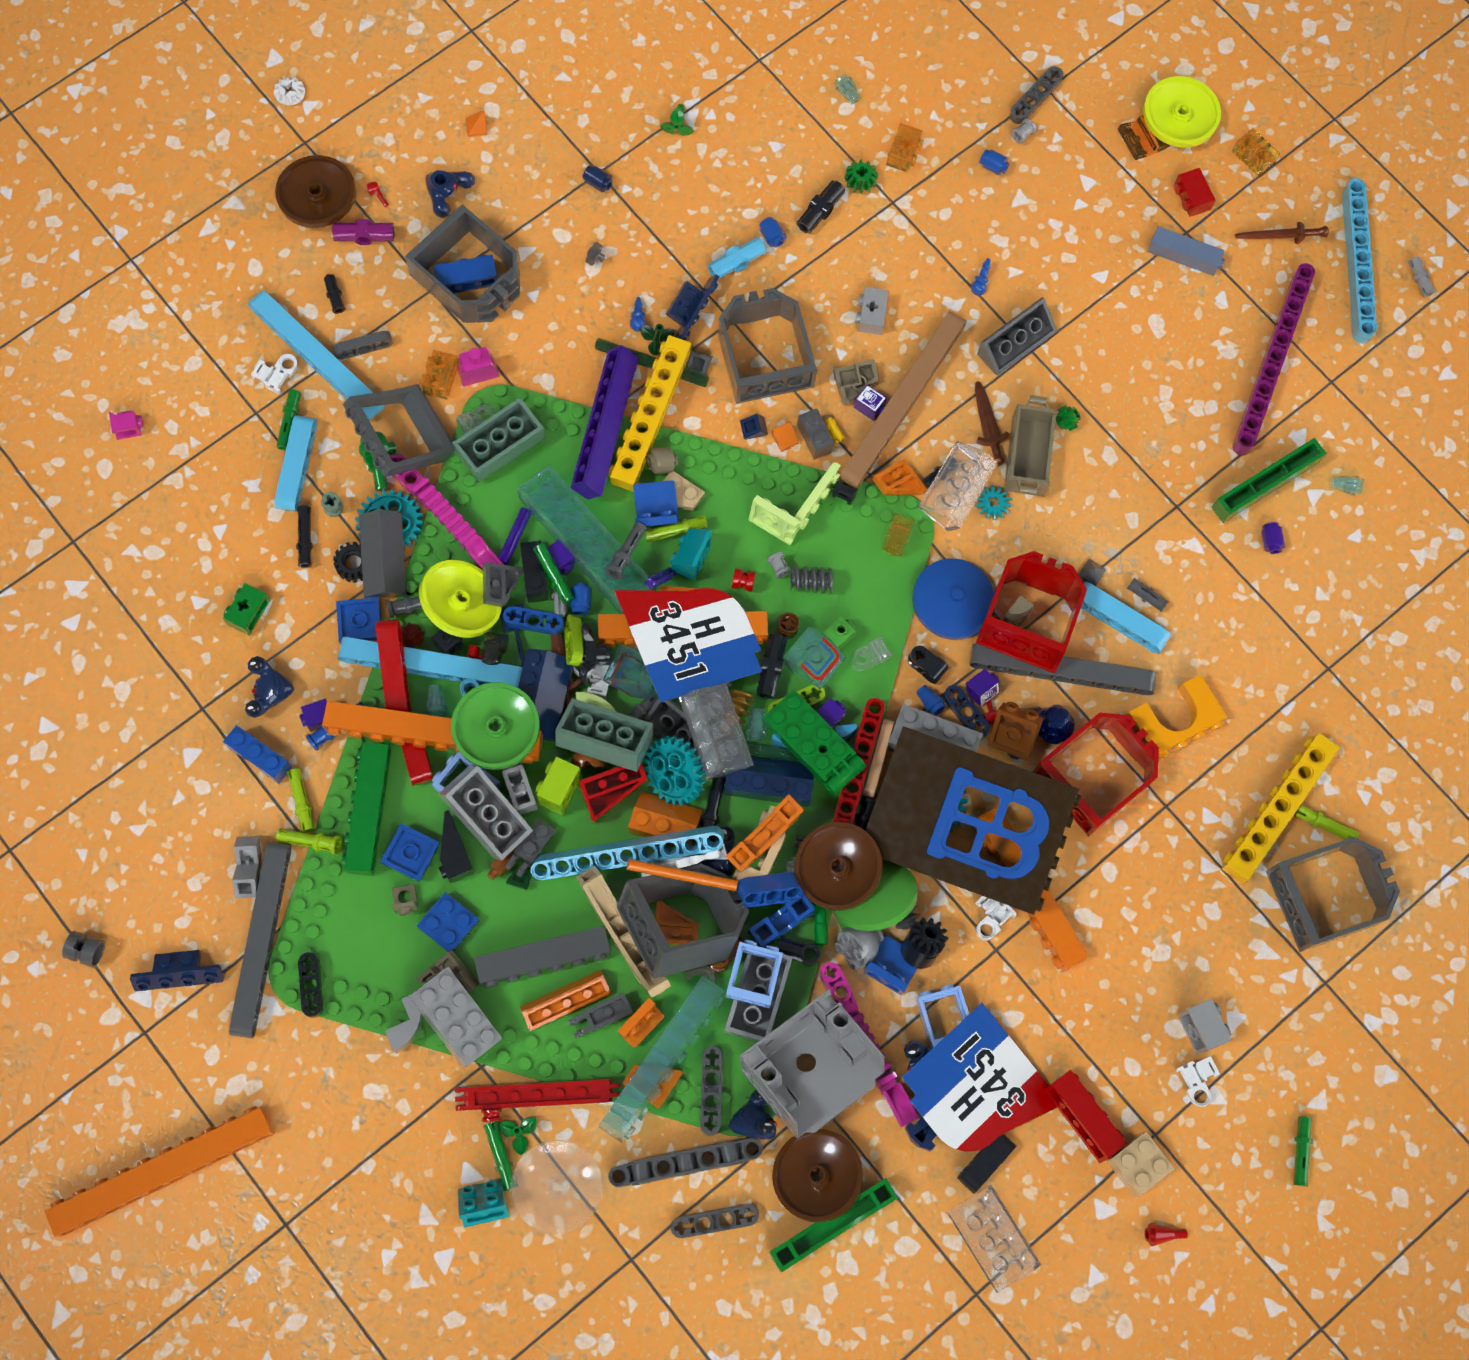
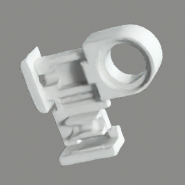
M291 354L282 355L274 367H268L264 361L260 360L251 373V377L264 382L267 389L280 395L281 386L287 377H293L298 368L297 360ZM285 360H291L294 362V366L286 369L282 366V363Z
M613 663V666L596 665L587 673L590 682H592L591 688L588 687L587 693L595 694L606 700L609 686L608 679L611 684L610 676L616 663ZM574 666V674L579 677V670Z
M984 896L975 903L978 907L982 906L986 911L985 915H987L977 925L976 935L979 939L988 941L1001 931L1000 926L1011 916L1013 918L1016 917V912L1009 905L1003 903L1000 905V902L990 898L981 904L987 898ZM987 924L991 927L992 934L990 936L981 934L980 927Z
M1211 1056L1197 1063L1191 1061L1176 1069V1072L1180 1071L1188 1087L1186 1093L1190 1101L1197 1107L1206 1106L1211 1101V1093L1206 1083H1201V1081H1207V1077L1211 1075L1214 1077L1220 1075ZM1197 1090H1202L1206 1093L1207 1098L1204 1103H1198L1194 1099V1094Z

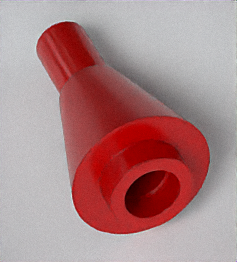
M1149 1223L1148 1227L1145 1228L1144 1236L1150 1246H1156L1174 1239H1187L1188 1233L1186 1229L1173 1230L1172 1228Z

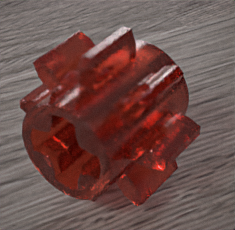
M408 622L406 627L401 626L403 646L415 648L416 645L421 646L424 641L422 637L425 632H422L419 625Z

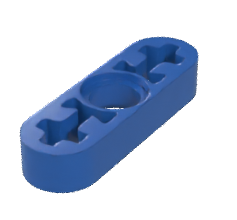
M515 606L506 608L503 613L505 624L511 628L549 635L560 634L564 629L563 618L558 614ZM515 613L517 618L511 621L509 616ZM536 616L540 621L536 625H530L528 619ZM543 618L546 619L545 627H542ZM557 621L558 625L555 628H551V624Z

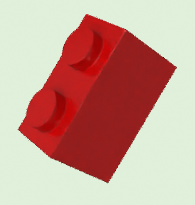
M1197 168L1178 174L1174 183V190L1177 195L1179 194L1182 200V207L1187 211L1189 217L1210 211L1216 200L1201 169Z

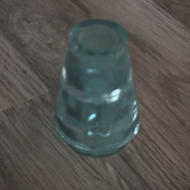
M847 74L842 75L835 81V89L851 104L856 103L861 98L852 78L848 77Z
M1334 476L1331 488L1353 496L1355 494L1360 495L1364 479L1359 478V476Z
M433 684L428 687L426 711L431 716L442 717L446 714V701L441 685Z

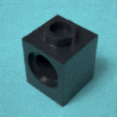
M443 630L438 631L432 637L435 646L444 654L455 655L465 646L462 637L451 635Z

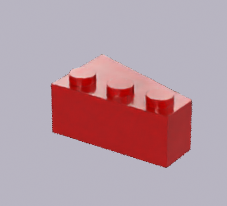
M642 763L637 772L619 766L578 781L592 823L596 822L647 781Z

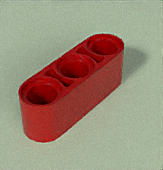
M406 742L404 745H401L412 786L432 781L433 774L426 748H418L413 746V743Z

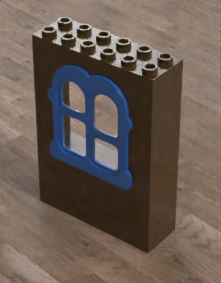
M903 726L865 831L877 843L884 860L1034 915L1036 911L1040 912L1045 901L1044 898H1041L1043 890L1048 891L1052 881V878L1049 877L1051 869L1056 870L1060 857L1056 856L1059 848H1064L1067 836H1064L1066 827L1071 828L1075 817L1071 815L1073 807L1078 808L1082 795L1078 794L1079 789ZM967 786L1000 798V804L992 822L983 821L961 813L958 810L964 789ZM1011 802L1026 806L1033 813V824L1026 832L1018 833L1005 829L1002 826L1007 808ZM956 820L977 828V835L969 853H964L946 845L950 828ZM993 833L1016 842L1021 850L1019 862L1012 867H1003L981 859L979 853L986 834Z

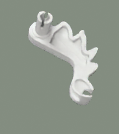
M723 843L722 847L714 852L650 863L679 869L705 860L727 859L725 857L727 852ZM641 873V876H642V877L651 875V874Z

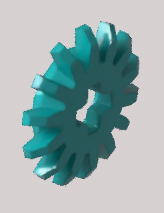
M991 485V491L985 486L983 489L986 493L979 491L978 494L982 497L975 498V501H980L979 504L975 505L976 508H982L979 512L980 515L985 512L987 513L985 517L987 519L989 515H993V520H996V515H999L1001 519L1004 518L1002 512L1008 514L1009 511L1006 507H1012L1011 504L1006 502L1011 501V497H1004L1008 492L1005 491L1001 494L1002 487L1000 486L997 491H995L994 485ZM997 498V503L999 505H993V507L990 506V501L988 499Z

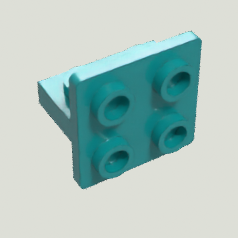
M501 1179L490 1180L474 1186L468 1185L458 1189L459 1218L462 1219L464 1228L509 1217Z

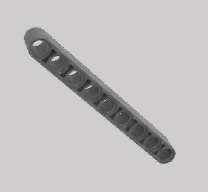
M972 644L970 666L976 669H986L1140 695H1153L1155 692L1156 672L1152 670L1063 656L1054 674L979 644Z
M268 842L265 848L230 1021V1036L254 1038L291 856V845Z

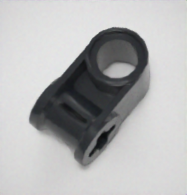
M915 646L908 656V664L932 684H937L949 668L944 660L935 656L924 646ZM921 655L922 657L919 660L915 659L916 656Z

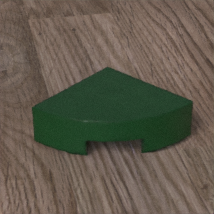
M528 868L522 877L516 875L517 871L514 872L506 881L508 885L528 890L532 878L531 868Z

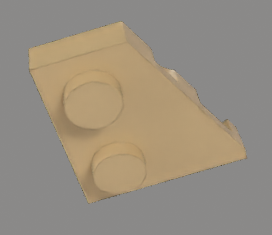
M676 472L669 473L663 481H675L677 507L693 511L705 496V492Z

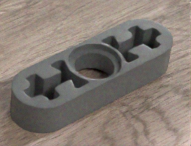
M380 331L339 342L334 345L333 349L337 359H347L388 348L393 344V340L389 331Z

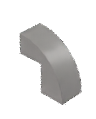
M259 836L237 837L234 844L237 865L232 879L235 898L256 897L261 870Z
M408 996L401 1000L410 1020L385 1031L393 1052L396 1054L403 1051L414 1041L423 1023V1015Z

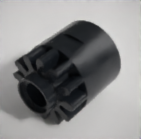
M924 917L919 922L915 921L900 947L901 955L909 965L924 969L930 967L935 962L948 940V937L944 936L947 930L944 928L940 929L941 922L935 924L933 923V918L926 922Z

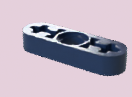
M951 685L947 687L943 695L945 703L964 727L975 731V723L978 726H984L982 730V738H984L989 732V723L959 686ZM950 691L952 693H958L956 698L959 702L964 700V702H962L958 706V708H956V705L958 704L957 700L955 698H949ZM961 708H970L972 715L964 717L961 714ZM976 716L977 719L975 720V723L972 722L971 724H969L968 722L972 721Z

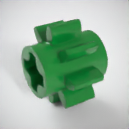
M1065 405L1058 409L1059 413L1056 416V423L1061 429L1071 431L1078 427L1077 423H1079L1081 417L1075 407L1071 408Z

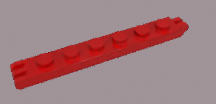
M611 1079L455 1087L456 1093L464 1092V1096L455 1097V1102L464 1101V1105L455 1106V1111L612 1102V1098L621 1097V1092H612V1088H621V1083H611Z

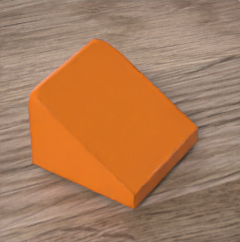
M787 422L772 430V437L781 452L799 444L791 422Z

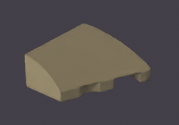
M874 359L833 370L843 405H847L856 398L866 385L871 386L879 379Z
M1020 595L1002 621L1019 627L1027 619L1034 605Z
M452 949L416 978L419 983L427 982L442 969L449 967L468 993L480 984Z

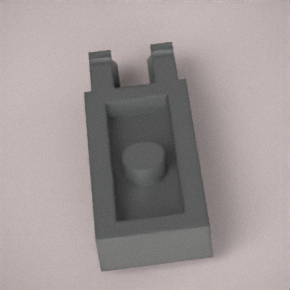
M537 819L531 827L533 831L518 845L505 868L510 870L518 858L524 863L516 874L519 877H522L529 866L533 865L535 859L556 832L554 828L540 819Z
M623 992L583 1011L584 1013L570 1019L568 1023L570 1026L576 1025L587 1019L589 1026L579 1029L574 1033L575 1038H580L591 1031L595 1032L633 1014V1011Z

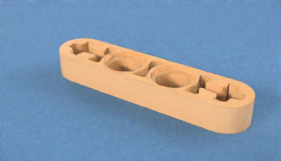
M883 719L862 796L872 799L874 797L894 724L892 720Z

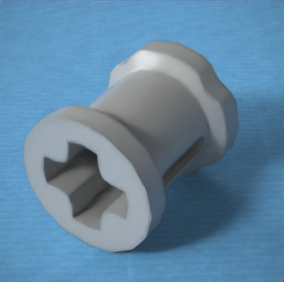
M1025 118L1018 128L1011 130V136L1015 142L1023 144L1025 138L1036 132V125L1030 119Z
M777 552L767 558V563L771 564L776 579L783 578L792 571L785 562L783 552Z

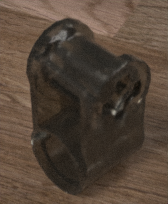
M487 632L483 642L485 651L481 661L488 665L499 664L503 655L506 654L509 635Z

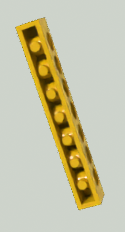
M670 335L666 342H662L659 350L661 355L653 363L652 370L654 372L652 376H648L645 383L647 388L645 394L641 393L638 405L640 406L638 411H634L630 420L632 423L631 428L626 429L624 433V445L617 450V462L610 467L608 476H610L611 485L634 492L633 486L638 484L646 464V456L650 454L691 354V342ZM668 358H674L675 361H674V362H668L667 359H668ZM662 375H666V376H668L669 378L663 380V379H660L659 377L662 376ZM654 393H660L661 396H660V397H654V396H652V394H654ZM647 410L654 411V414L647 415L645 414V412ZM639 428L647 429L644 433H640L637 430ZM636 445L639 446L640 449L633 451L630 449V447ZM626 463L633 465L629 469L623 467Z
M1318 733L1314 737L1309 736L1303 744V747H1305L1302 753L1298 752L1291 761L1294 764L1292 768H1287L1281 775L1280 779L1283 780L1279 786L1275 785L1269 793L1271 796L1269 801H1264L1258 808L1257 812L1260 813L1256 819L1252 818L1247 824V833L1245 835L1241 834L1234 843L1237 847L1233 853L1229 851L1224 857L1223 862L1225 864L1222 870L1242 885L1249 881L1340 749L1339 746L1322 734ZM1309 755H1315L1317 762L1311 760ZM1298 770H1302L1305 773L1306 778H1302L1299 775ZM1287 786L1293 788L1294 795L1287 791ZM1276 802L1282 805L1283 811H1279L1276 808ZM1264 819L1271 822V828L1264 824ZM1253 835L1259 838L1260 844L1253 842ZM1241 852L1248 855V861H1244L1241 858Z

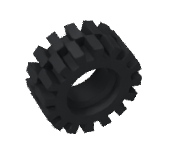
M348 542L346 547L341 545V550H336V556L333 557V564L338 575L343 580L345 578L347 582L353 580L356 583L357 579L363 581L361 543L358 545L357 542H353V545H350ZM354 555L360 557L361 564L358 568L349 569L346 567L345 563L348 557Z

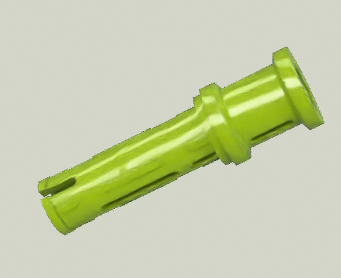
M280 828L276 833L277 842L310 847L316 852L328 851L333 855H338L342 849L343 840L338 835L331 837L321 832L308 834Z

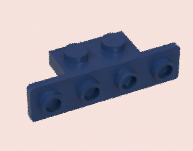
M717 274L707 280L702 291L688 281L684 282L666 312L668 317L681 326L675 335L676 338L686 340L690 335L689 329L691 325L698 321L700 317L698 313L708 304L709 300L707 298L709 294H712L718 286L716 282L719 276Z
M200 950L155 954L153 971L131 974L130 981L134 991H147L219 983L224 981V976L220 965L200 967Z

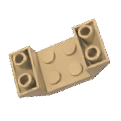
M771 805L768 811L764 809L759 825L774 811V806ZM785 833L765 851L767 856L761 857L757 870L748 867L743 872H740L736 869L732 879L739 881L746 877L770 875L783 847L786 837Z

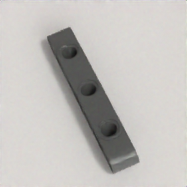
M750 1138L656 1156L615 1166L610 1170L608 1178L610 1183L617 1188L666 1180L755 1160L762 1154L763 1146L759 1140ZM749 1143H754L758 1146V1153L754 1156L746 1152V1146ZM705 1152H710L714 1155V1162L710 1165L702 1162L701 1157ZM661 1161H666L670 1165V1170L666 1174H661L657 1170V1165ZM617 1170L625 1173V1180L622 1183H615L612 1179L613 1173Z

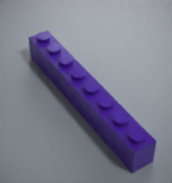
M623 345L609 349L607 352L570 487L587 500L600 497L604 492L606 478L614 455V448L639 359Z

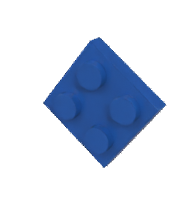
M378 597L336 601L340 644L343 637L368 641L377 640L376 622L381 621L380 600Z
M401 824L380 862L420 882L441 844Z
M445 892L419 922L417 927L449 952L451 949L455 951L480 920Z

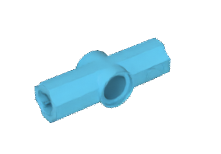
M756 237L740 247L738 245L732 246L722 257L707 264V268L711 277L717 274L720 279L733 271L740 272L745 269L749 262L765 254L766 248L761 238Z

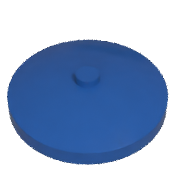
M954 558L942 559L926 567L916 580L912 593L913 608L919 621L931 633L945 639L962 640L980 632L994 595V590L984 572L972 563Z

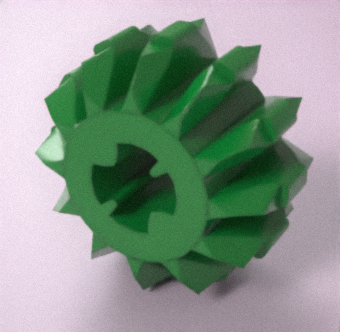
M862 159L859 160V163L853 161L851 166L846 168L844 179L847 181V188L853 187V193L856 190H860L861 194L864 190L870 192L871 187H875L876 179L878 178L875 165L870 166L869 161L863 163Z

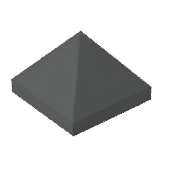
M1088 559L1078 575L1096 586L1106 569Z

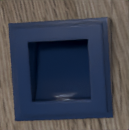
M758 413L740 420L745 440L768 435L765 419Z

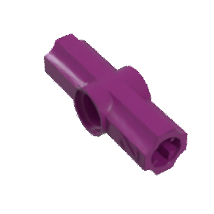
M358 219L355 223H334L332 225L334 241H355L359 245H370L372 241H394L395 239L393 223H372V221L367 219Z

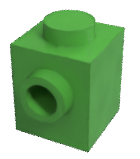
M841 616L823 632L822 639L825 638L839 651L854 638L855 626L851 621L845 620Z

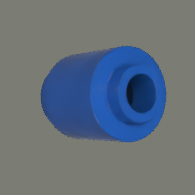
M986 149L979 161L983 168L997 175L1005 174L1010 164L1007 162L1008 157L992 149Z
M773 217L764 219L759 225L760 232L770 247H780L786 239L784 231Z
M576 583L574 587H571V593L575 597L570 601L572 614L587 615L591 609L592 589L585 583Z

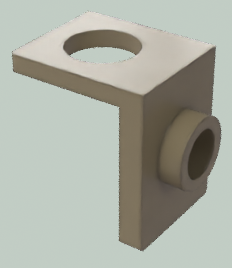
M413 884L392 889L394 898L392 909L396 914L406 916L418 910L415 886ZM403 891H408L411 894V900L401 903L398 899L399 894Z

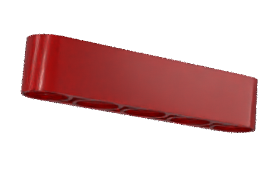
M399 619L377 621L376 635L385 708L412 713Z

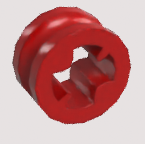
M502 1108L481 1109V1113L484 1114L482 1122L502 1120V1117L499 1115Z

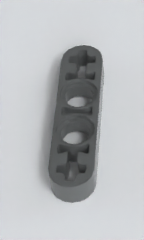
M1056 66L1050 67L1016 102L1010 112V119L1013 123L1022 124L1023 120L1029 118L1060 85L1064 74L1061 68ZM1057 75V77H1054L1050 83L1049 80L1051 76ZM1045 86L1048 91L1040 92L1037 87ZM1032 98L1036 103L1030 105L1026 102V99ZM1022 107H1023L1024 110H1023L1022 115L1020 114V115L1017 116L1016 113L1018 114V113L1022 110Z
M715 1046L706 1048L702 1055L700 1127L702 1132L708 1136L717 1134L721 1126L723 1056L721 1050ZM710 1051H715V1055H719V1059L714 1061V1067L719 1066V1070H705V1066L710 1067V1059L706 1058ZM709 1073H714L718 1077V1083L714 1086H710L705 1082V1077ZM708 1096H714L718 1101L717 1106L713 1109L705 1106L704 1101ZM704 1111L709 1113L718 1112V1116L713 1115V1123H717V1127H714L712 1132H709L708 1128L704 1127V1123H708L709 1116H704Z
M743 1205L676 1218L672 1222L671 1231L677 1238H687L747 1227L757 1222L759 1213L754 1206ZM745 1209L754 1212L755 1217L751 1218V1222H747V1219L744 1218L739 1219L740 1225H736V1216L733 1211L739 1210L738 1215L744 1214ZM729 1213L732 1216L733 1221L730 1226L720 1224L719 1218L721 1214ZM701 1217H706L710 1221V1227L705 1231L697 1227V1221ZM694 1218L693 1226L696 1233H691V1228L685 1229L683 1235H680L679 1231H675L674 1227L678 1226V1221H682L686 1225L690 1224L689 1219Z

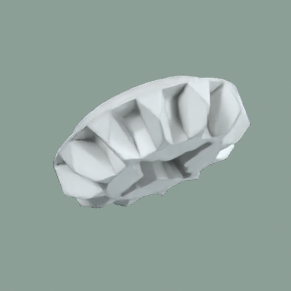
M287 76L284 80L279 79V83L275 84L273 92L279 103L290 106L299 103L304 98L305 87L302 81L297 80L296 77L289 78ZM292 86V90H293V91H289V92L286 94V90H285V89H289V88Z

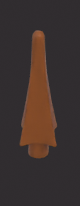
M517 847L502 861L496 859L490 864L491 870L487 876L491 880H494L498 875L500 877L504 875L507 870L505 866Z

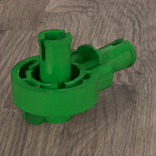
M376 432L389 455L396 454V444L394 442L387 443L384 434ZM361 437L359 453L368 465V471L373 473L375 491L389 489L386 477L383 476L379 468L374 466V458L370 452L365 450L364 441Z

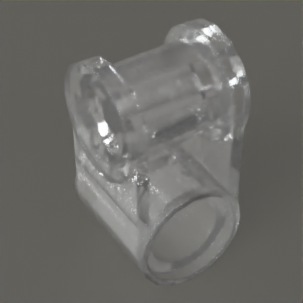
M487 404L481 405L470 412L458 416L456 423L461 426L464 434L487 420L483 419V416L487 414L493 416L495 414L494 408Z
M882 636L855 651L851 660L854 670L858 672L866 671L893 656V653L889 652L884 644ZM857 657H864L867 662L861 663L857 660Z

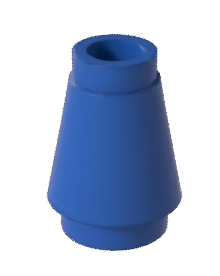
M926 685L919 688L916 692L929 714L937 716L946 708L945 700Z

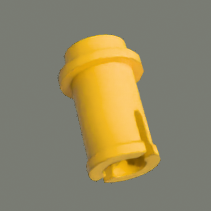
M830 417L824 421L834 444H838L846 438L837 426L836 419L834 420Z

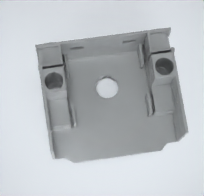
M830 990L820 995L739 1056L744 1075L797 1139L806 1132L815 1133L875 1087V1080L884 1073L885 1056L842 1007V1004L840 1002L838 1004L835 1003L831 998ZM802 1054H810L815 1058L816 1065L813 1070L803 1072L796 1065L797 1058Z

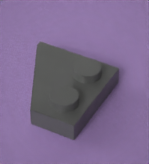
M486 562L483 565V604L499 607L505 606L516 586L517 580L523 573V568Z

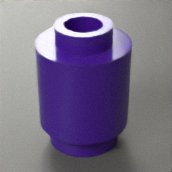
M1277 522L1263 525L1261 534L1265 551L1270 554L1282 552V549L1285 548L1282 527Z

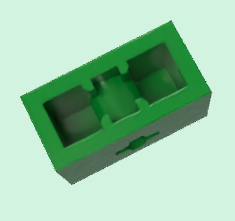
M244 583L242 588L236 591L231 606L229 605L225 609L223 619L228 626L250 636L271 600L266 593Z

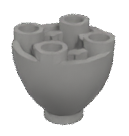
M847 927L838 933V942L835 943V949L840 955L844 956L849 967L853 971H857L858 969L865 968L870 961H873L884 937L881 930L862 931Z

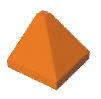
M484 111L466 118L468 137L487 135Z

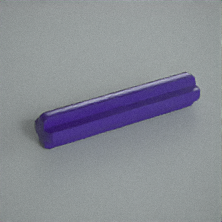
M522 507L499 554V560L505 565L509 564L531 516V510Z
M671 567L665 568L649 576L648 580H645V585H648L649 589H653L671 580L676 575V572L672 571Z

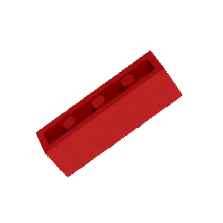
M1072 1070L1064 1073L1044 1089L1099 1164L1109 1159L1127 1144L1123 1134L1114 1127L1108 1114L1098 1106L1094 1096L1086 1090L1079 1076L1073 1073Z

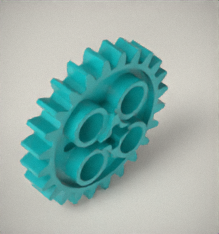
M383 489L380 496L377 492H374V499L368 496L369 503H361L364 510L357 509L358 515L379 510L381 507H385L388 511L394 506L400 507L395 512L401 513L402 524H408L405 529H402L403 547L405 545L412 547L410 541H418L415 534H422L421 529L418 527L424 526L423 521H421L423 515L419 513L421 511L420 506H415L417 504L416 500H410L409 494L403 497L401 490L396 495L393 489L390 490L389 494H386V491ZM355 517L356 522L359 523V517ZM359 523V524L355 525L357 531H360V523Z
M666 736L654 741L655 743L649 746L651 750L646 752L648 757L643 760L648 764V766L643 767L649 773L646 775L647 779L651 780L648 786H654L653 793L659 792V799L665 798L666 804L672 802L673 806L678 804L682 806L694 801L695 798L700 796L699 792L704 790L701 785L706 783L701 778V776L706 775V772L701 770V767L705 764L698 761L701 755L696 756L694 754L696 748L690 749V742L684 744L683 738L677 739L676 736L670 738Z

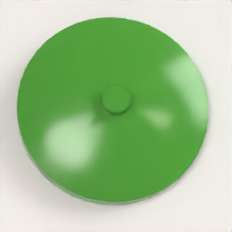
M500 682L482 684L467 692L456 705L451 720L452 737L462 756L478 767L491 770L509 768L524 760L535 747L540 732L539 715L530 697L521 689Z
M883 860L882 878L874 894L858 907L844 911L833 910V913L841 923L856 930L876 931L891 927L907 917L916 904L918 890L915 878L906 867Z

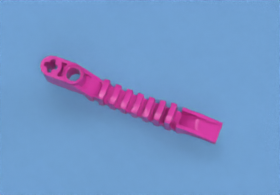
M398 453L390 456L394 462L406 460L403 455ZM416 469L392 475L406 491L415 497L417 496L419 502L422 505L425 504L426 509L429 512L432 511V515L435 518L438 517L439 523L442 526L445 525L449 534L452 532L453 539L456 542L459 540L460 547L463 550L466 548L467 554L482 570L486 562L504 565L486 545L482 537L477 535L476 530L472 529L470 524L463 520L462 515L458 514L453 506H450L448 500L444 499L443 495L436 491L433 484L430 485L426 477L423 478ZM410 477L416 478L414 483L406 482Z
M834 962L825 963L821 968L820 979L826 991H831V998L835 1003L838 1004L840 1002L842 1004V1007L880 1050L879 1044L874 1041L873 1033L870 1034L869 1032L870 1027L868 1023L863 1021L864 1015L858 1010L859 1007L851 987L840 967ZM827 970H829L830 972H835L833 978H831V976H825ZM837 989H844L847 996L845 998H838L835 995V991ZM885 1062L884 1073L875 1080V1085L880 1089L882 1097L889 1105L902 1128L919 1117L902 1084L896 1082V1073H891L890 1063Z

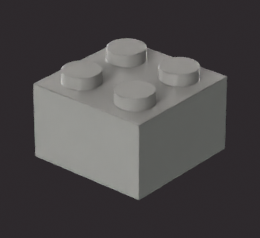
M1212 999L1177 1014L1196 1055L1232 1040L1230 1037L1231 1030L1226 1023H1223L1220 1016V1007Z

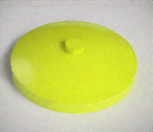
M1174 76L1159 81L1151 88L1144 102L1143 116L1147 127L1159 140L1175 147L1187 148L1198 146L1212 137L1220 123L1221 107L1214 92L1204 83L1190 77Z
M460 560L439 562L427 571L420 583L419 599L425 614L438 628L451 635L464 638L477 637L488 632L499 619L502 607L483 604V570L473 564Z

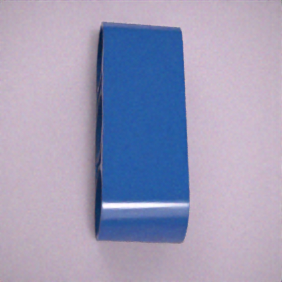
M791 872L746 877L738 881L736 889L742 903L746 907L793 902L798 900L803 894L801 886L795 875Z

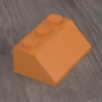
M641 791L628 825V833L649 837L697 829L703 810L688 805L680 806L678 804L673 806L672 802L666 804L665 798L660 800L658 796ZM688 839L687 843L692 846L694 839ZM666 843L667 845L676 847L674 843Z

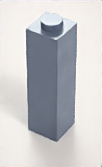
M1159 226L1153 235L1147 251L1212 276L1215 275L1217 269H1222L1225 259L1222 258L1225 250Z

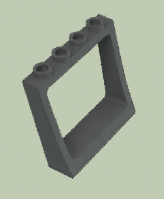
M419 384L389 391L351 396L343 404L346 409L345 414L347 418H351L355 425L356 434L362 437L365 450L371 453L374 458V466L380 469L384 477L445 462L454 452L452 440ZM402 404L430 452L399 462L392 461L362 407Z

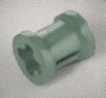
M332 492L323 495L321 504L324 507L325 513L330 517L339 516L343 511L339 496Z

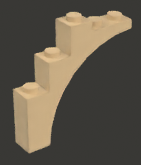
M593 866L576 877L597 917L608 931L615 946L623 955L634 977L640 985L642 984L651 998L663 993L665 989L671 986L665 976L652 979L617 909L618 903L602 874Z

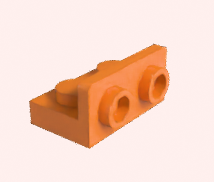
M648 998L618 1030V1034L633 1048H636L664 1019V1014Z

